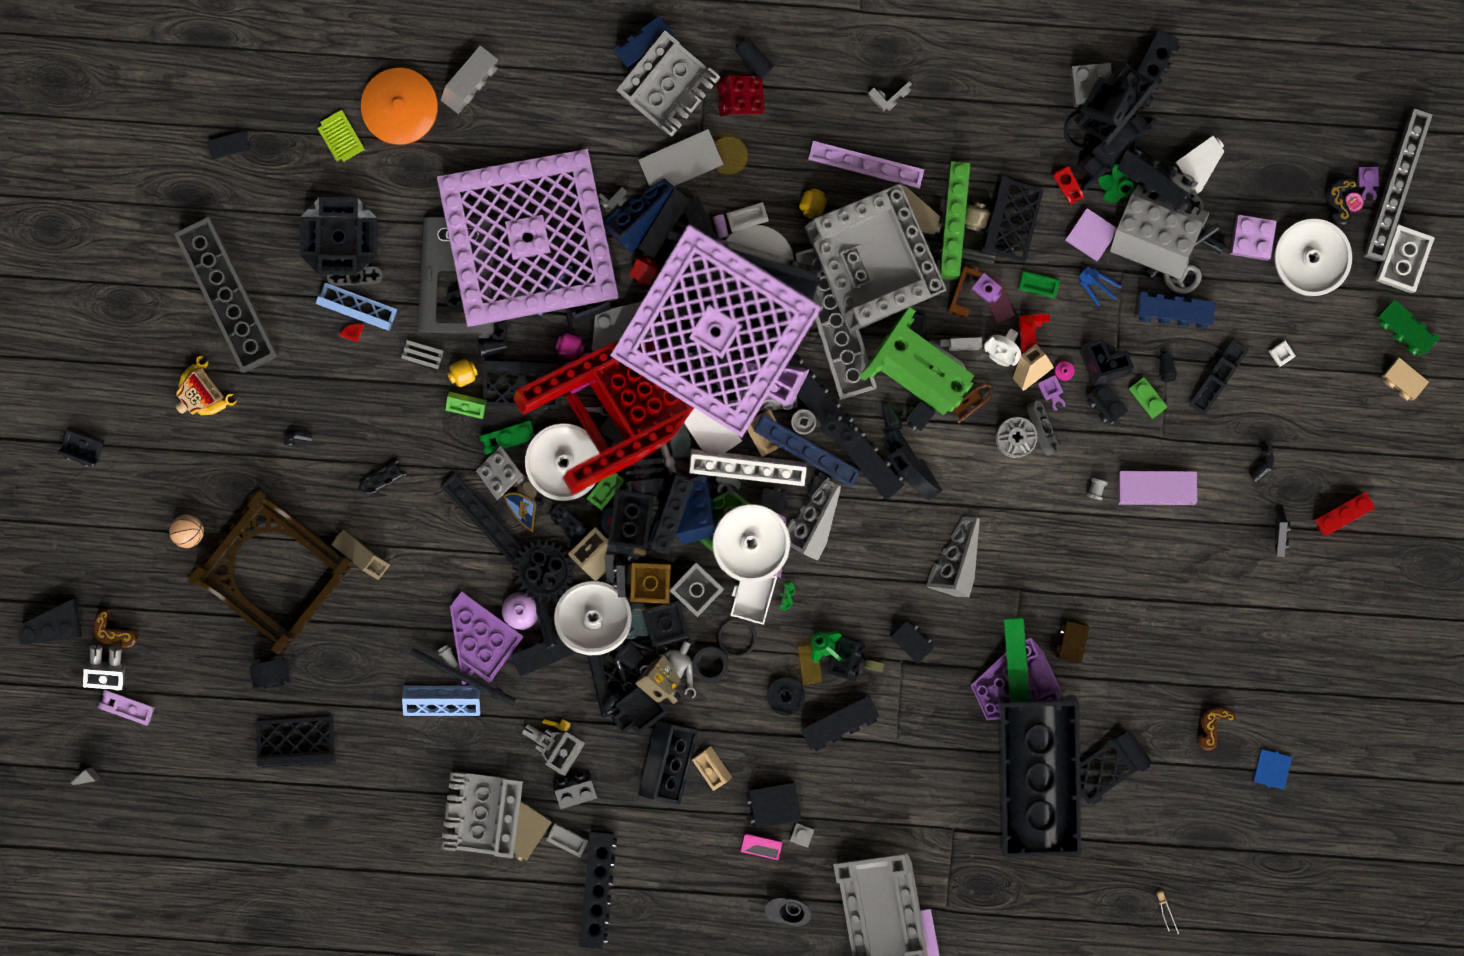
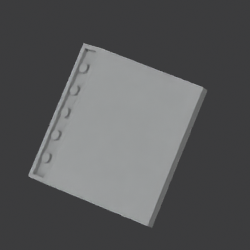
M901 184L816 218L804 227L850 333L947 290Z

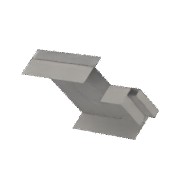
M982 338L940 340L939 347H949V351L980 350L982 348Z

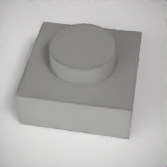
M796 823L790 841L808 848L814 829Z

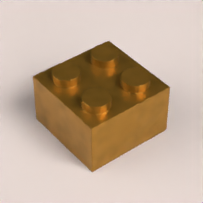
M632 563L630 602L669 603L671 565Z

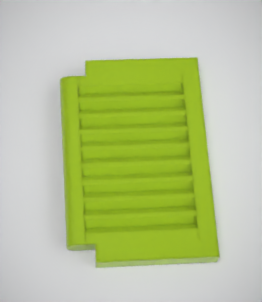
M342 110L320 122L322 126L317 129L336 162L341 159L345 162L365 150Z

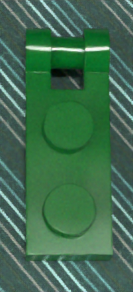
M527 421L482 435L479 438L485 447L483 449L484 454L487 455L494 453L500 446L506 449L532 441L535 433L531 421ZM496 438L498 445L492 446L490 439Z

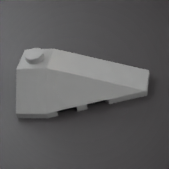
M826 479L812 495V500L807 506L803 505L800 509L801 513L796 519L792 518L786 526L790 537V547L806 556L819 560L828 541L841 486Z
M962 517L951 536L952 541L947 549L944 548L941 552L943 554L938 564L935 563L932 567L926 587L952 596L969 598L975 580L979 518Z

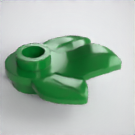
M1116 164L1113 166L1112 175H1104L1098 179L1101 188L1107 191L1104 194L1103 200L1110 203L1118 202L1121 198L1131 197L1135 190L1134 183L1129 180V177L1117 170L1119 165ZM1122 186H1128L1129 191L1123 192Z

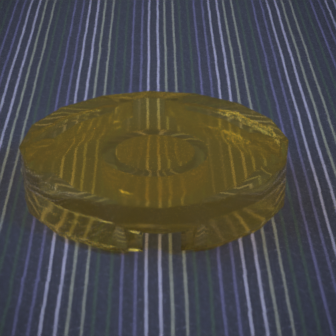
M723 137L716 141L715 145L724 165L715 169L725 175H733L740 172L746 166L748 160V151L745 144L734 137Z

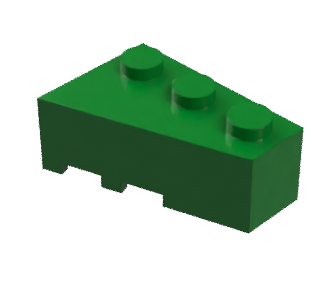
M1395 299L1391 300L1376 317L1379 320L1378 324L1385 330L1389 329L1396 341L1407 345V351L1413 356L1426 354L1441 338L1438 334L1433 335L1427 330V325L1416 320L1413 314Z

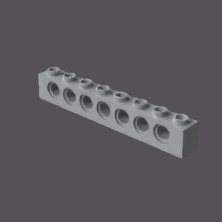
M1413 109L1409 113L1363 257L1378 262L1386 260L1432 114Z

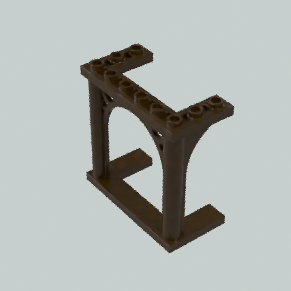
M259 490L257 492L254 491L248 498L250 502L241 513L242 519L238 523L235 521L229 528L230 534L226 538L223 536L217 543L218 549L214 553L211 551L205 558L206 564L204 566L193 567L187 574L189 578L186 582L191 586H202L275 643L271 650L276 654H280L286 651L354 566V563L274 501L270 493ZM260 514L266 518V526L264 528H259L256 522ZM271 518L274 519L273 522H275V523L278 524V525H277L276 527H274V528L270 526V525H271ZM252 522L254 530L253 532L249 533L247 531V528L250 529ZM273 531L291 536L334 570L332 579L289 632L245 598L238 589L234 578V562L238 551L247 540L263 532ZM237 540L241 542L239 546L235 543ZM227 554L231 556L229 562L220 561L221 559L227 558ZM220 565H225L229 568L228 574L223 576L218 575L215 570ZM229 578L231 580V583L228 586L226 582L223 583L221 582V580H226Z

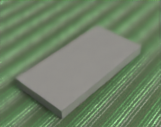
M709 129L639 159L650 187L664 178L675 187L724 165Z

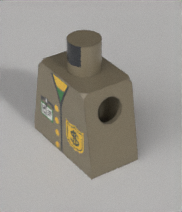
M664 655L652 661L636 682L637 686L656 702L668 698L674 704L682 697L675 689L681 682L680 677Z

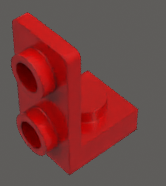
M1049 314L1019 316L1022 354L1037 344L1036 327H1041L1042 323L1050 322Z

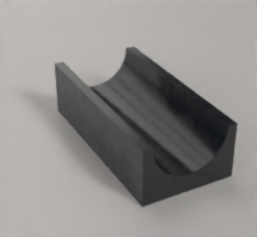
M675 226L669 231V242L664 266L685 233V228ZM709 236L812 301L815 300L823 271L822 268ZM695 253V255L693 256V258H694V257L701 256V255ZM703 259L694 261L696 271L705 269ZM707 260L709 268L717 266L709 260ZM690 263L683 274L692 272ZM720 270L710 271L712 281L722 279ZM724 270L726 278L733 277V275ZM706 273L697 274L699 284L708 282ZM693 276L684 277L686 287L695 285ZM680 279L673 290L682 288ZM736 280L727 282L729 291L738 290ZM740 280L742 288L751 287ZM723 283L714 285L716 294L725 293ZM710 286L700 288L702 297L712 296ZM696 289L687 291L689 301L698 299ZM753 290L743 292L745 302L755 300ZM757 291L759 299L767 297L759 291ZM683 292L674 294L676 303L685 302ZM739 293L730 295L732 305L742 303ZM670 296L664 306L672 305ZM726 296L717 298L719 308L728 306ZM713 299L704 301L705 309L709 305L715 307ZM769 300L760 302L762 312L771 310ZM773 301L775 309L783 307L780 304ZM700 302L690 304L693 314L702 312ZM756 303L746 305L749 315L758 313ZM686 305L677 307L679 314L689 315ZM743 306L733 308L735 318L745 316ZM673 308L667 309L668 311L674 312ZM729 309L722 311L723 313L731 317ZM786 311L776 313L778 322L788 320ZM790 311L791 318H793L795 314ZM773 314L763 316L765 325L775 323ZM697 316L694 318L700 320L702 316ZM759 317L750 318L752 328L761 326ZM746 320L738 321L742 324L739 331L748 329ZM788 324L780 326L781 334L784 333ZM776 327L766 329L768 338L778 336ZM763 330L753 332L754 336L764 338Z
M1067 695L1063 698L1050 700H1018L997 696L1000 849L1003 856L1081 855L1078 699L1075 695Z

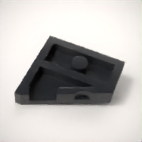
M1275 506L1277 515L1275 551L1277 557H1285V550L1289 549V539L1286 537L1287 533H1290V521H1287L1283 506Z

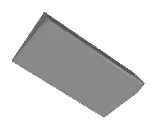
M88 768L74 778L71 784L93 782L101 778L93 768Z

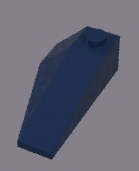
M665 178L645 190L643 196L638 199L632 198L629 200L630 204L622 209L620 207L615 209L603 220L604 228L620 245L631 253L642 243L676 188Z

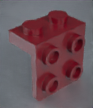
M726 76L718 80L717 91L719 94L718 109L720 117L760 115L764 113L762 79L758 76Z

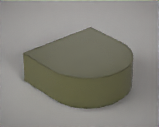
M865 660L864 667L868 670L882 673L884 664Z

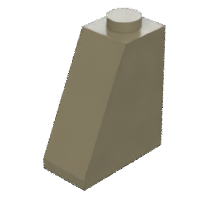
M902 185L921 232L934 237L935 233L940 232L942 222L939 221L940 216L911 190Z
M344 529L335 537V541L332 543L336 549L362 571L377 580L381 578L390 566V564Z
M520 800L513 856L520 861L523 859L527 861L553 820Z

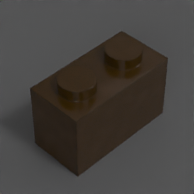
M1065 621V625L1061 624L1059 635L1062 636L1061 643H1057L1055 654H1058L1057 658L1082 664L1090 626Z

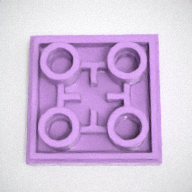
M1086 209L1065 241L1097 262L1114 238L1117 228L1089 209Z

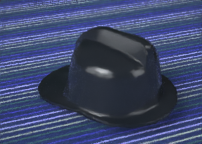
M792 895L787 898H775L769 901L765 907L767 918L776 923L799 927L807 924L811 918L809 907L798 896Z

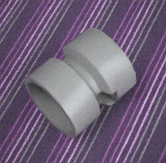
M804 409L797 411L791 420L792 429L800 435L811 433L816 426L814 414Z

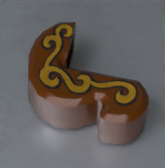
M110 609L102 610L96 615L93 629L98 641L104 644H114L121 641V648H130L136 645L138 635L135 631L109 628Z
M1216 706L1208 708L1202 713L1200 726L1205 734L1197 736V742L1201 748L1210 751L1217 746V720H1236L1235 714L1231 710Z

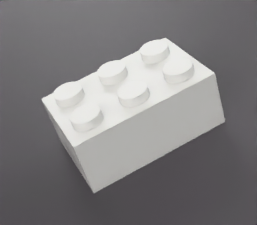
M1397 225L1386 260L1381 263L1375 281L1409 293L1416 292L1434 237Z

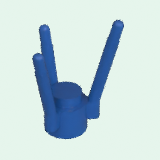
M1089 266L1078 277L1082 280L1080 284L1086 289L1097 306L1100 303L1088 284L1092 286L1095 283L1114 300L1117 297L1097 280L1098 277L1118 288H1122V285L1101 274L1095 268L1091 269Z

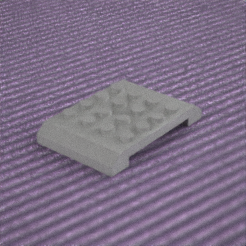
M908 854L833 864L836 882L840 883L852 956H928L913 867Z

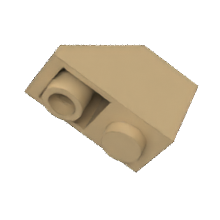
M1037 344L1021 355L1013 376V380L1023 391L1054 368L1046 354Z

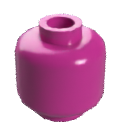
M565 333L563 337H559L556 351H558L560 357L574 361L583 354L585 345H582L580 337Z

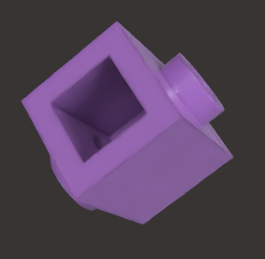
M985 273L971 288L988 304L991 301L996 302L1002 294L999 292L1002 287ZM985 287H990L991 292L987 293Z

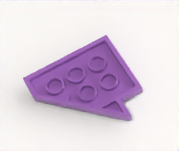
M461 591L450 606L459 668L461 672L472 676L475 672L490 683L524 636Z

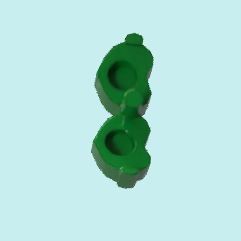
M787 580L784 583V593H780V596L783 598L779 609L784 611L792 606L791 596L796 591L793 582Z

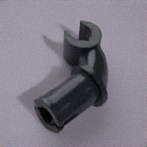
M1265 442L1269 447L1268 452L1262 451L1259 447L1260 453L1264 455V462L1262 461V464L1249 474L1256 483L1268 473H1273L1274 455L1272 446L1268 442Z

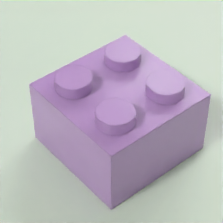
M1237 215L1235 217L1230 255L1260 260L1271 259L1277 221Z

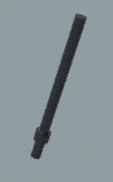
M412 648L409 654L492 695V698L496 700L500 699L511 705H514L516 698L504 693L502 689L498 687L493 688Z

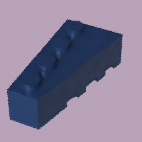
M1140 292L1137 294L1134 317H1139V321L1150 322L1151 319H1156L1160 324H1169L1170 321L1177 322L1178 326L1188 327L1190 323L1196 324V328L1207 329L1208 326L1213 325L1215 302L1198 299L1185 300V298L1176 296L1168 298L1162 294L1148 295L1147 292Z

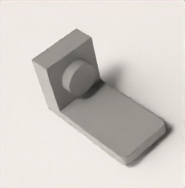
M909 81L888 101L885 100L887 97L880 89L876 90L873 88L868 93V96L883 112L886 109L890 111L897 104L896 100L900 96L904 98L911 91L912 83Z

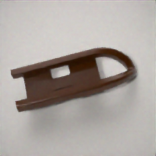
M981 384L963 396L962 402L967 398L969 401L964 405L961 402L953 410L959 418L957 420L958 424L991 398L993 394L992 385ZM988 387L990 389L989 395L983 400L977 390ZM973 405L974 408L968 412L967 408Z

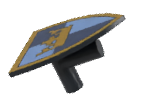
M510 492L503 495L516 519L528 530L534 532L537 508L544 505V501L541 498L535 501L519 492Z

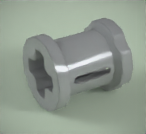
M1091 477L1092 484L1086 496L1102 501L1103 498L1101 496L1108 482Z

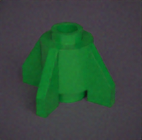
M838 631L829 633L819 632L811 635L813 637L811 640L813 647L811 660L817 663L822 656H829L831 654L838 661L842 659L834 652L835 642L842 636Z

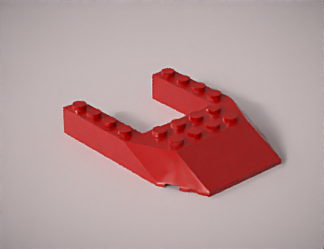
M614 341L517 389L513 398L524 415L589 382L625 441L566 470L563 481L572 495L638 462L673 439L694 409V407L613 358L611 354L619 341ZM654 341L645 342L647 352L656 350ZM662 352L663 362L670 361L665 352ZM657 354L649 355L659 361ZM672 364L666 365L668 368L675 371V368Z

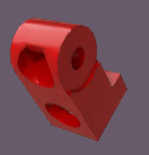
M1065 166L1051 175L1070 205L1084 198L1069 166Z

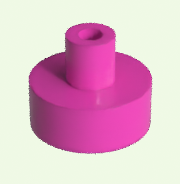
M1060 362L1055 367V376L1061 381H1067L1074 375V367L1069 362Z

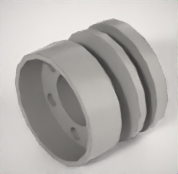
M1012 417L1002 422L997 428L995 443L999 451L1005 456L1020 458L1029 454L1035 448L1037 431L1029 420L1021 417ZM1019 432V436H1022V439L1016 443L1012 435Z

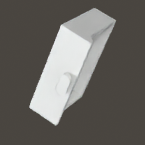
M772 576L759 582L740 581L739 586L735 585L732 594L735 597L730 616L764 625L777 576Z

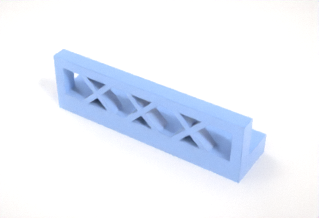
M327 283L324 284L320 297L318 296L316 304L388 331H390L397 312L395 308ZM328 288L335 290L338 296L337 299L330 301L324 298ZM353 297L356 305L350 308L346 307L342 301L343 298ZM370 303L374 311L365 314L362 312L360 305ZM384 309L392 311L389 321L381 320L378 312Z
M403 686V716H480V689L474 686ZM407 704H415L417 708L407 709ZM435 705L437 707L435 709H429L426 706ZM447 705H454V706H456V708H454V709H449V708H447L446 706H447ZM476 705V709H468L465 706Z

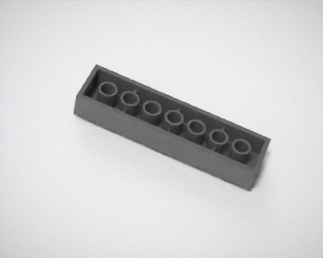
M207 217L175 233L174 235L241 372L246 373L278 357V353L213 220Z

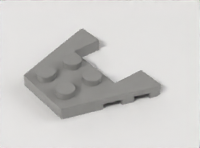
M642 302L612 308L595 315L592 351H596L614 341H620Z

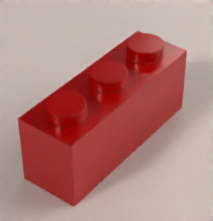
M1361 492L1313 519V522L1321 536L1326 537L1375 509V506L1367 492Z

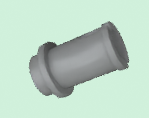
M445 645L438 649V656H441L445 664L453 668L459 665L451 652V647Z

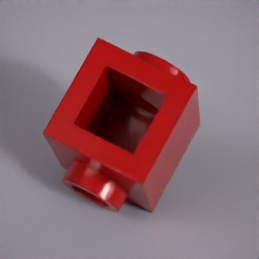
M640 254L629 276L635 278L641 285L650 286L661 273L659 271L661 264L657 263V260L652 257H645Z

